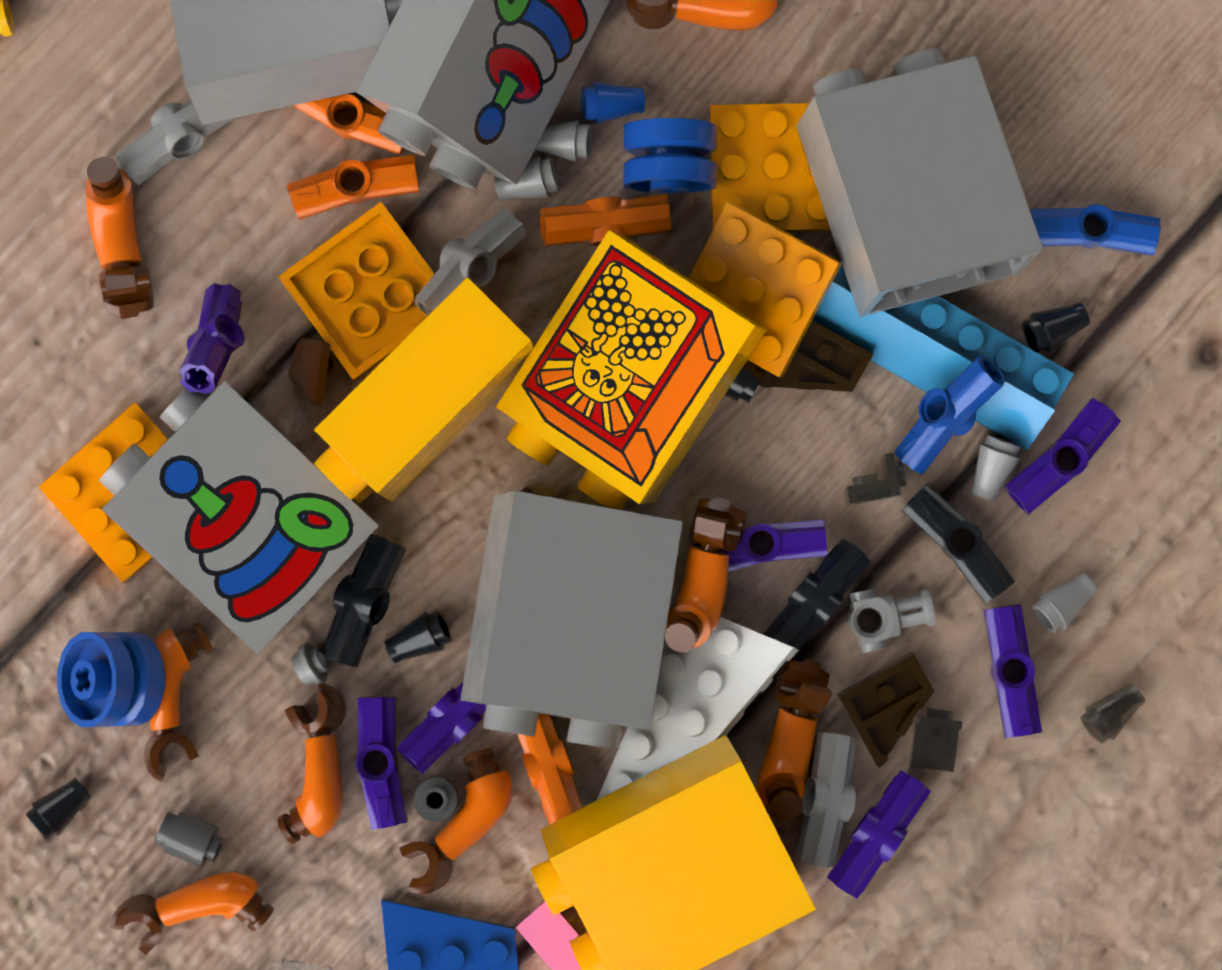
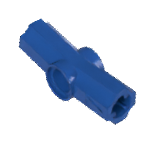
M1098 204L1090 205L1086 208L1029 209L1042 247H1102L1153 256L1159 242L1161 218L1114 211ZM1091 216L1099 219L1103 227L1101 236L1095 237L1087 234L1083 226L1085 217Z
M980 355L944 390L940 388L929 390L920 402L919 420L894 452L899 460L913 471L924 474L953 435L963 436L970 431L976 420V411L1001 389L1007 381L1002 371L989 358Z

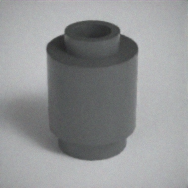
M442 776L426 779L418 786L414 794V806L417 813L425 820L431 822L447 819L453 814L459 804V791L456 785L450 779ZM431 792H438L443 796L441 807L432 808L428 804L427 797Z
M168 812L159 828L155 844L164 847L163 851L167 854L203 867L207 860L215 862L224 839L218 837L219 827L182 812L178 815Z

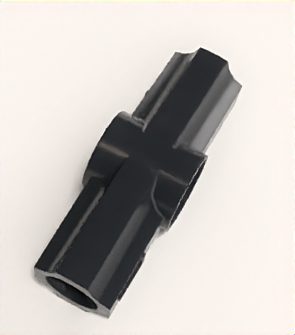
M927 483L901 510L941 547V550L947 557L951 558L983 604L988 603L1015 583L983 539L982 532L978 526L967 521ZM957 529H964L971 535L972 545L966 553L956 551L951 545V535Z
M373 534L369 536L352 575H346L335 590L333 607L337 611L321 652L326 658L351 667H358L372 627L383 619L390 603L388 589L404 557L405 548L381 536Z
M843 538L826 556L819 568L814 573L811 571L788 598L789 604L763 635L792 646L799 651L816 627L821 628L845 599L842 596L871 561L858 547Z

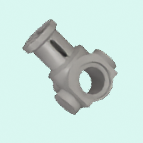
M927 588L921 589L919 595L895 600L891 594L876 597L875 589L849 594L851 610L847 617L850 632L857 637L862 653L887 648L886 639L900 636L901 629L927 624L928 627L936 626L933 603ZM866 608L874 610L879 616L878 628L872 633L863 632L857 624L858 614ZM916 608L919 609V612L911 613L907 615L901 614V612Z

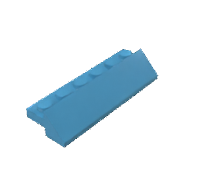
M842 265L813 318L816 322L874 353L870 361L926 393L933 388L944 390L980 355L989 358L1002 371L1007 381L1001 389L976 411L975 421L1026 451L1054 413L1055 406L1074 375L939 296L859 317Z

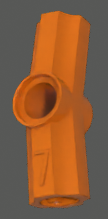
M343 94L293 105L296 109L335 131L339 137L345 140H357L400 156L405 151V148L390 141L378 132L386 112L376 106L359 101L352 94ZM351 108L358 111L357 118L352 124L346 126L338 124V116L343 110Z
M415 155L362 162L346 160L341 162L336 168L287 184L289 195L299 220L347 204H360L368 199L420 193ZM353 172L363 174L365 182L361 189L355 192L343 189V181L348 174Z
M667 194L622 200V197H603L588 200L582 205H565L542 208L540 210L539 226L544 247L589 242L591 246H599L609 230L627 238L665 234L672 231Z
M538 714L535 737L518 734L524 751L522 758L534 790H538L543 810L550 825L583 808L573 779L575 775L573 765L563 740L558 738L551 715Z

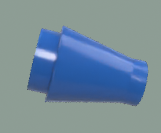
M594 81L591 86H583L581 89L583 119L585 121L593 120L595 124L635 113H644L645 96L643 88H632Z

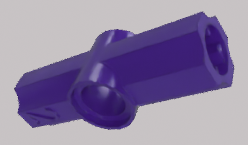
M1018 604L983 610L992 661L991 676L996 685L1004 738L1041 733L1042 727L1034 684L1035 667L1030 659L1022 606ZM1012 658L1018 660L1023 667L1022 677L1015 683L1007 682L1002 674L1004 664Z

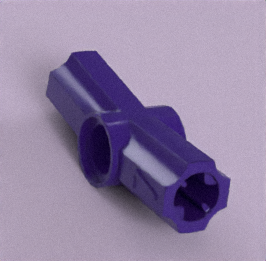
M214 283L205 290L198 330L187 339L188 353L179 371L182 376L180 383L191 393L202 392L208 394L213 391L223 374L231 354L241 347L245 341L243 330L239 325L242 301L240 300L241 291L231 284L219 285Z
M1091 398L1057 441L1004 486L1009 496L1018 507L1029 515L1067 482L1085 470L1088 461L1119 425L1121 420L1106 405ZM1060 448H1067L1075 455L1076 463L1071 471L1062 470L1056 463V454Z
M825 520L755 524L752 527L743 529L736 551L720 550L729 554L728 573L763 562L828 556ZM758 531H766L774 539L773 550L765 556L755 555L750 549V538Z
M463 682L456 689L454 687L451 688L427 713L428 717L396 748L402 757L421 774L454 742L458 744L484 718L482 714L486 710V705L460 701Z
M358 697V755L355 764L357 772L361 777L371 830L407 823L408 817L397 768L395 697ZM373 750L383 752L388 759V767L382 774H374L366 766V757Z
M900 770L883 792V796L876 806H871L850 837L852 841L831 869L827 878L838 888L858 899L875 876L883 861L887 863L896 852L908 833L906 828L931 791L923 783Z

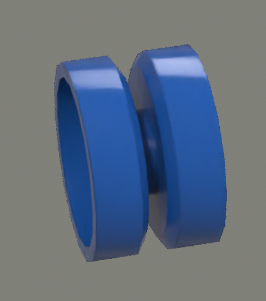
M685 118L643 119L624 124V150L637 157L629 159L624 163L623 188L638 192L662 194L696 193L715 189L717 186V164L702 156L712 153L717 148V125L708 121Z
M80 632L69 640L62 651L57 669V690L61 706L68 718L80 727L141 726L152 719L160 707L165 689V668L161 653L153 640L142 632Z

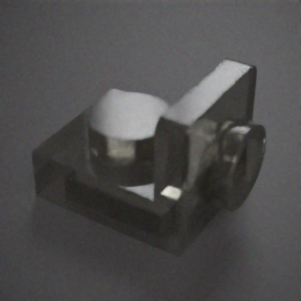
M893 453L884 454L881 456L885 480L879 481L877 474L852 478L853 486L843 489L846 506L900 496L899 487L906 486L902 462H895Z
M927 708L926 716L915 715L909 766L954 772L959 730H962L963 721L952 719L953 711Z

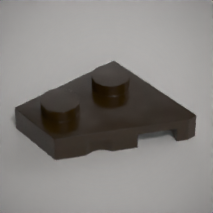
M812 320L784 376L777 377L766 370L759 385L764 388L779 387L852 392L874 353Z
M910 652L837 693V696L873 761L879 768L889 759L887 757L901 735L904 736L913 723L914 716L919 709L925 706L934 693V689L915 655Z

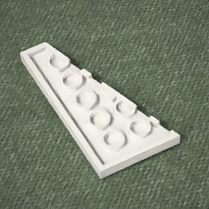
M720 618L717 629L702 646L693 648L690 651L684 653L676 652L667 645L664 639L650 730L627 728L597 800L727 735L742 718L746 707L760 691L763 692L773 681L772 677L785 661L791 660L798 649L724 618Z

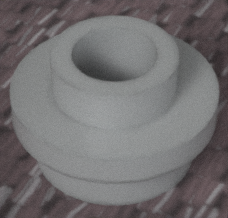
M308 643L300 646L298 653L292 655V665L297 676L305 685L308 686L312 683L319 685V683H324L327 680L326 671L330 669L329 661L321 654L322 650L319 647L314 648Z

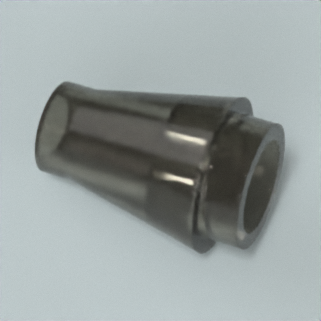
M1128 682L1117 691L1086 706V712L1080 717V720L1089 734L1098 742L1104 743L1108 739L1115 740L1137 709L1146 700L1142 692L1134 684Z

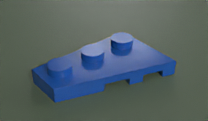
M381 899L388 970H519L515 927Z

